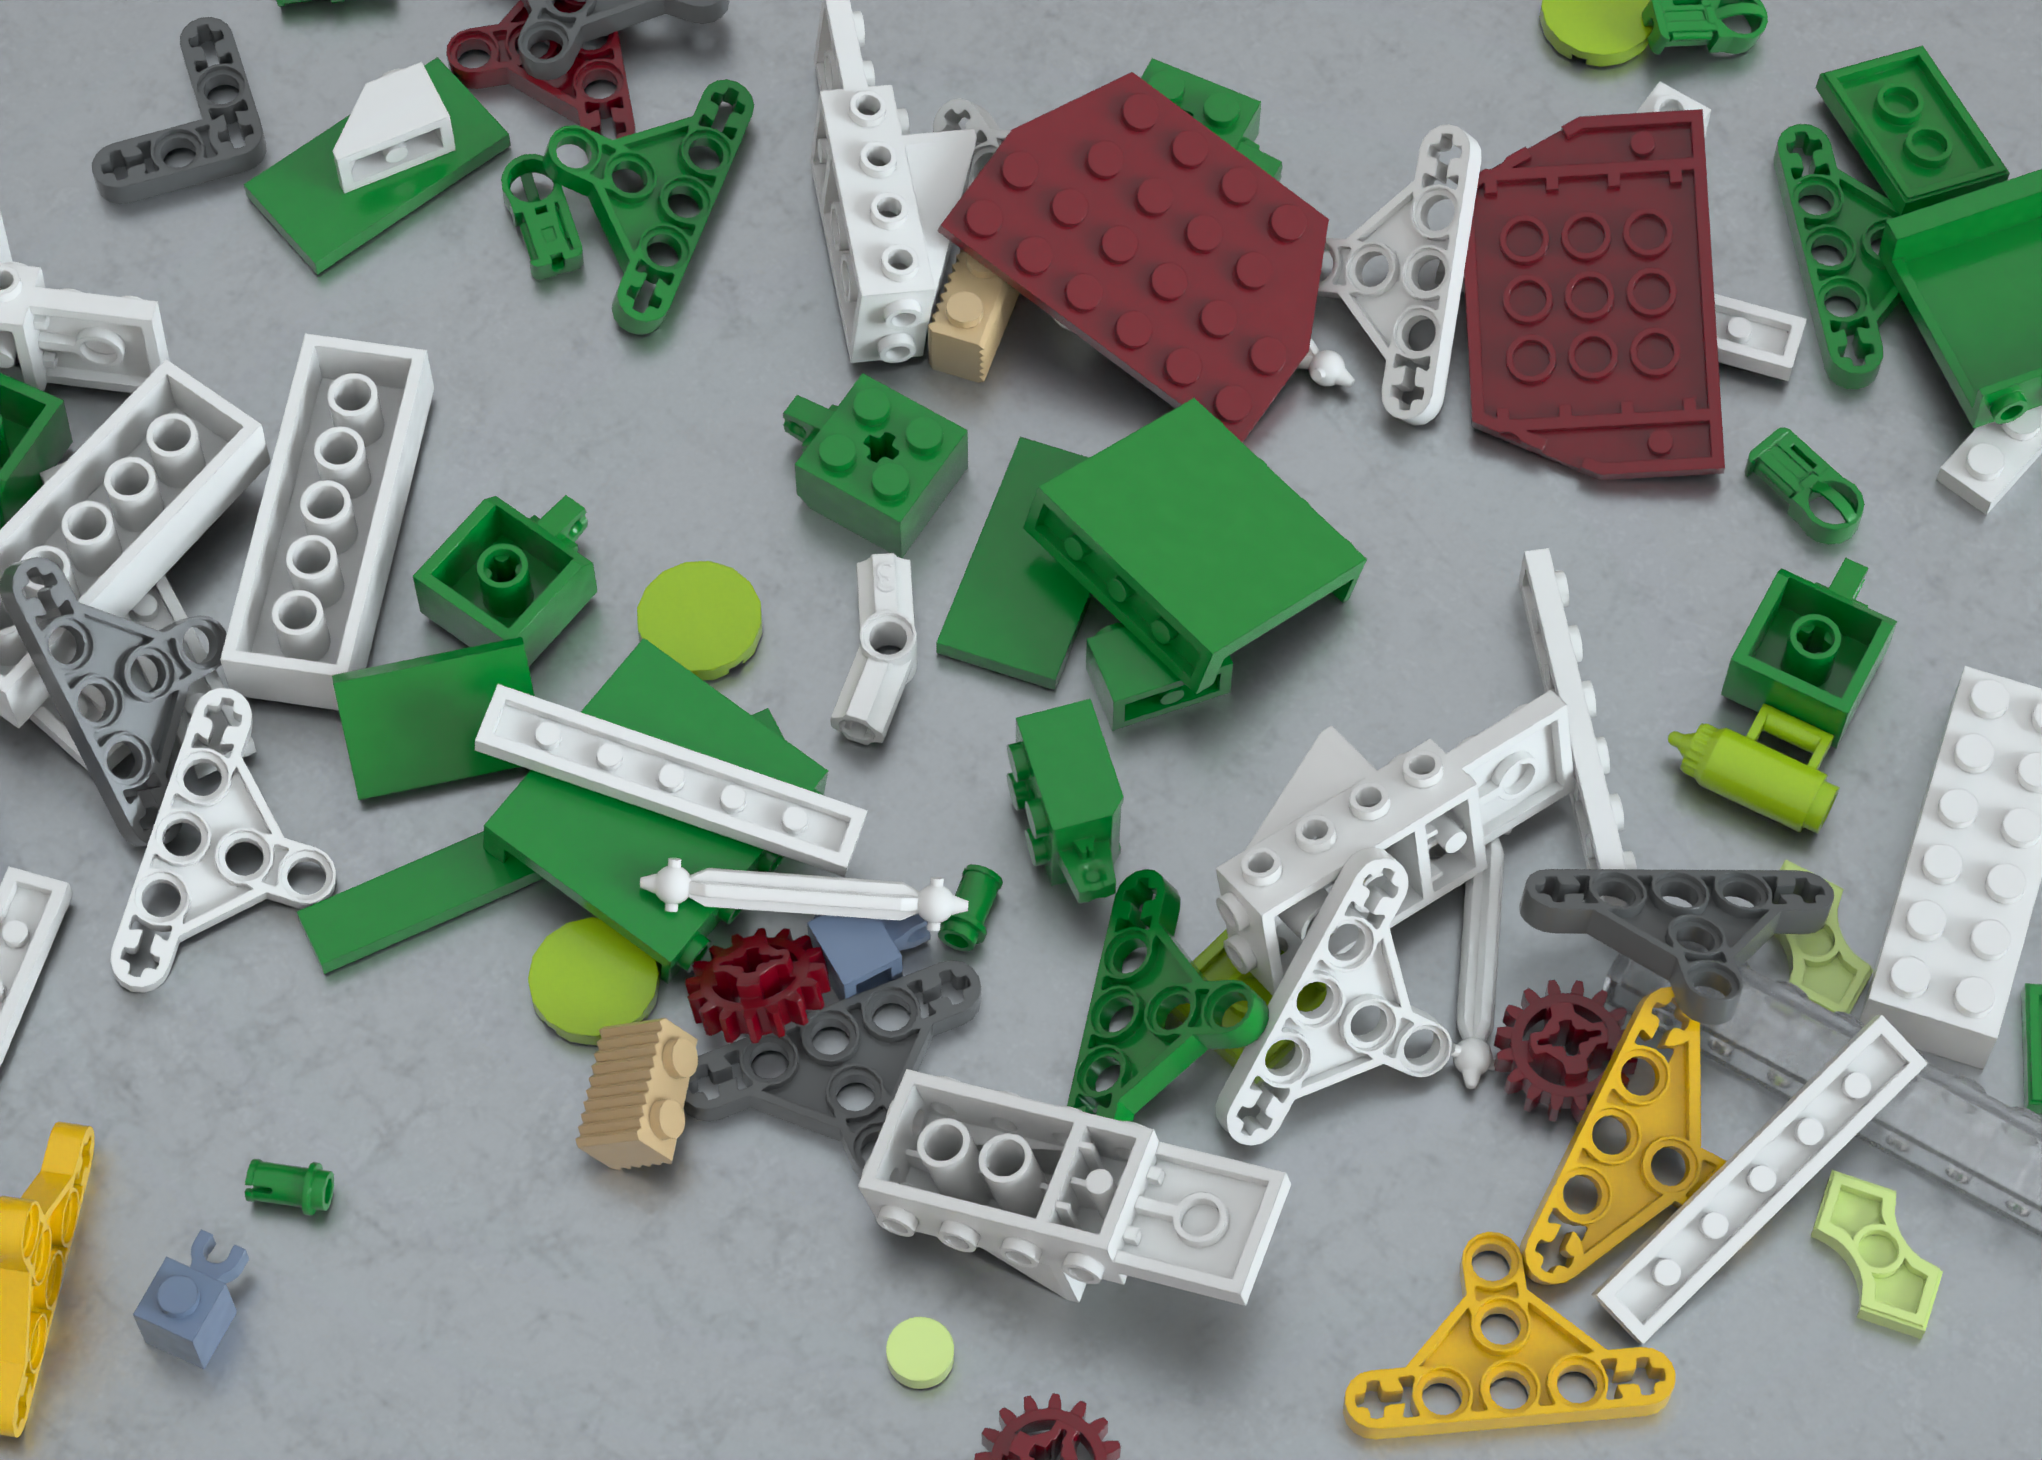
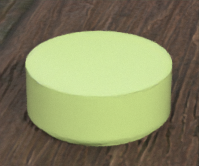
M913 1317L901 1322L892 1330L887 1341L886 1355L888 1368L894 1378L907 1387L926 1389L936 1386L949 1375L953 1367L954 1343L951 1334L940 1322L927 1317Z

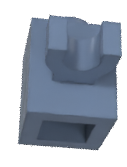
M919 914L901 921L815 915L813 920L807 922L808 936L811 938L813 948L821 947L830 985L839 1001L903 977L902 955L899 951L916 947L931 939V934L926 927L927 921L922 919Z
M201 1229L191 1247L192 1260L190 1267L166 1256L134 1311L133 1316L145 1343L205 1369L237 1313L226 1284L236 1279L242 1273L249 1261V1256L246 1249L234 1244L225 1261L221 1263L207 1261L208 1255L214 1249L216 1242L213 1234Z

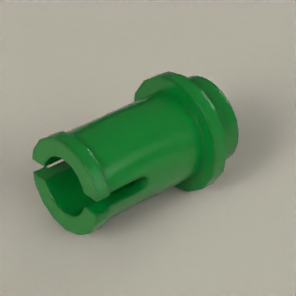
M970 864L964 868L955 896L969 901L968 911L951 915L946 921L941 922L938 937L944 944L953 949L968 952L972 951L976 944L984 941L987 935L984 923L997 892L1003 885L1002 878L996 872L976 864Z
M253 1159L249 1164L245 1185H253V1188L245 1190V1198L248 1202L259 1201L301 1207L305 1215L312 1216L316 1210H328L333 1196L334 1174L332 1171L323 1170L322 1165L318 1162H312L306 1168Z

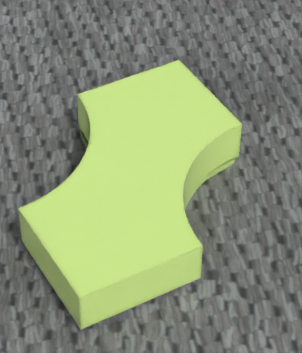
M1785 860L1780 870L1810 872L1788 860ZM1827 881L1834 891V900L1824 927L1816 933L1774 935L1782 945L1789 964V983L1783 1001L1842 1030L1867 986L1873 969L1868 963L1854 954L1844 940L1838 922V907L1844 889Z
M1832 1170L1810 1237L1834 1249L1851 1269L1859 1293L1857 1318L1922 1339L1927 1328L1943 1271L1920 1258L1902 1237L1895 1217V1190Z

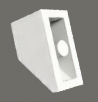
M422 62L404 69L390 70L380 78L365 84L333 149L338 179L344 194L456 150L450 116Z

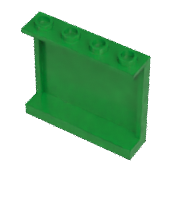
M2042 169L1886 220L1878 255L1973 429L1994 421L1997 424L2009 423L2022 416L2027 410L2042 406Z
M1195 398L1040 485L1037 488L1023 527L1029 535L1195 694H1198L1214 683L1224 658L1332 592L1342 603L1349 600L1367 561V558L1349 540L1335 530L1305 499L1301 498L1262 459L1246 447Z
M645 638L640 641L581 711V713L824 795L828 776L827 769ZM530 770L484 824V850L503 864L511 855L520 860L662 965L660 979L667 984L671 982L681 968L690 973L693 970V963L701 961L711 946L712 941L707 936L721 920L727 924L732 923L743 909L705 907L688 897L685 901L678 904L677 912L665 911V903L655 893L640 888V878L657 874L662 868L668 866V858H680L681 867L686 869L690 875L706 868L773 873L785 858V856L534 770Z

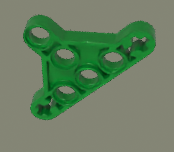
M725 79L709 84L701 96L694 115L614 140L577 125L563 126L556 130L549 139L543 157L546 173L559 185L588 197L624 275L613 298L611 309L613 317L619 326L630 333L638 335L650 334L663 323L751 120L754 110L752 95L746 87L736 81ZM722 102H726L733 107L723 131L720 132L717 129L711 128L719 106ZM568 144L578 146L586 153L589 162L581 168L568 167L557 157V148ZM695 146L708 147L715 151L719 157L720 165L709 170L699 168L690 159L689 150ZM621 169L632 170L641 177L644 188L637 193L624 192L615 185L612 174ZM674 194L690 196L698 204L699 214L690 218L678 216L670 209L668 198ZM656 242L670 245L678 255V263L667 267L657 265L648 256L647 246ZM646 280L649 283L656 284L648 302V307L644 313L633 309V306Z
M1810 124L1793 125L1784 130L1778 139L1774 154V169L1824 369L1829 379L1836 385L1845 389L1858 390L1869 386L1878 375L1884 356L1879 327L1902 299L1879 255L1873 251L1871 243L1876 239L1882 238L1886 220L1900 215L1888 198L1837 168L1831 143L1822 130ZM1802 148L1806 156H1812L1809 175L1802 176L1804 170L1802 159L1799 153H1792L1793 149ZM1818 195L1829 202L1831 210L1825 214L1813 215L1802 209L1798 200L1803 196ZM1830 245L1842 253L1844 261L1834 266L1824 265L1814 259L1811 251L1817 246ZM1833 296H1843L1855 304L1857 312L1848 317H1838L1827 310L1824 302ZM1854 335L1852 341L1853 350L1857 359H1864L1862 366H1854L1851 358L1844 357L1848 336Z
M1143 869L1135 871L1125 878L1116 892L1067 1106L1083 1112L1118 1121L1133 1122L1134 1115L1208 1049H1233L1248 1046L1261 1036L1269 1021V1009L1265 1001L1243 981L1238 980L1208 981L1176 941L1174 935L1180 912L1181 898L1178 891L1155 870ZM1147 948V955L1141 966L1133 972L1122 973V965L1125 958L1135 949ZM1248 1001V1009L1243 1019L1234 1026L1222 1027V1019L1227 1009L1236 1002ZM1189 1003L1190 1013L1185 1022L1175 1029H1165V1021L1168 1014L1178 1005ZM1133 1006V1016L1126 1027L1119 1031L1109 1032V1023L1113 1015L1123 1007ZM1120 1065V1074L1114 1085L1107 1090L1096 1091V1081L1103 1070L1109 1066Z

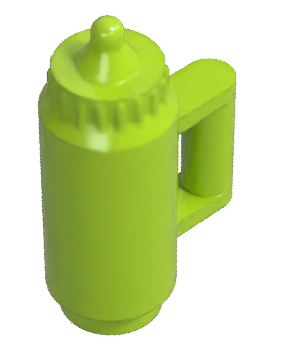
M1765 703L1762 705L1746 736L1727 727L1718 729L1707 723H1701L1696 733L1682 734L1678 731H1673L1668 735L1669 744L1676 747L1683 757L1680 769L1683 773L1695 778L1700 786L1801 833L1803 828H1806L1818 834L1838 795L1840 787L1827 782L1828 775L1818 770L1830 748L1834 735ZM1765 731L1812 753L1813 755L1808 765L1757 742L1761 732Z

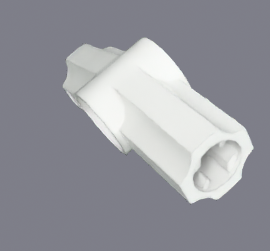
M894 553L872 554L867 560L856 564L860 646L830 720L831 727L840 731L848 740L865 745L874 742L883 743L904 687L916 674L918 664L910 560L897 557ZM893 645L902 649L891 655L875 651L881 646Z

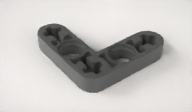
M214 17L198 18L191 21L180 35L181 51L202 119L115 142L103 147L93 159L92 173L100 195L107 201L116 204L140 201L243 173L257 167L263 161L267 151L261 121L233 33L228 24L221 19ZM212 41L219 64L208 67L201 44ZM227 84L239 89L237 97L225 104L213 103L207 99L209 92L219 85ZM238 121L245 146L234 148L230 140L227 124H233ZM184 147L196 153L194 159L183 167L175 168L163 162L165 156L176 148ZM152 158L155 172L148 173L144 159ZM126 167L128 177L117 180L114 169Z

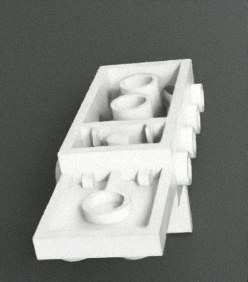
M822 0L814 53V65L820 93L810 163L850 363L883 360L888 363L903 362L911 357L923 356L928 334V324L932 320V314L934 313L953 243L937 230L967 190L977 141L975 129L910 134L906 108L897 109L892 85L875 86V73L872 61L862 60L860 47L865 45V27L862 12L852 11L850 0Z
M0 211V373L42 391L45 390L47 383L133 393L165 359L170 361L158 301L143 300L135 296L117 297L84 293L71 288L60 290L46 288L41 267L27 266L23 263L12 261ZM20 362L21 367L14 366Z
M1550 690L1532 702L1518 706L1507 717L1479 734L1467 737L1456 748L1447 753L1430 738L1409 752L1397 755L1379 770L1374 768L1332 725L1321 731L1245 851L1216 868L1221 894L1216 899V904L1220 915L1226 923L1228 939L1224 941V948L1235 968L1242 974L1251 972L1273 996L1344 864L1351 855L1361 849L1375 847L1385 850L1404 867L1408 875L1409 887L1406 896L1389 928H1392L1486 870V844L1575 790L1567 704ZM1434 856H1439V857H1440V858H1438V859H1433V860L1430 859V857H1434ZM1382 873L1379 876L1368 874L1363 884L1368 889L1371 886L1381 888L1386 881V877ZM1351 902L1348 906L1352 907L1364 918H1367L1370 913L1365 906L1361 909L1354 902ZM1344 924L1336 928L1328 941L1329 952L1341 954L1350 950L1358 937L1357 926L1354 924Z
M906 1069L895 1098L888 1108L885 1122L871 1156L864 1166L861 1180L858 1184V1188L873 1212L877 1223L885 1230L905 1237L913 1236L915 1231L936 1236L945 1245L962 1252H974L976 1247L982 1248L1069 1301L1079 1303L1086 1284H1099L1101 1279L1124 1285L1127 1276L1244 1306L1248 1302L1291 1186L1286 1172L1160 1142L1154 1129L1135 1122L1118 1121L1086 1113L1069 1106H1057L1024 1098L1012 1092L995 1091L962 1083L950 1077L934 1076Z

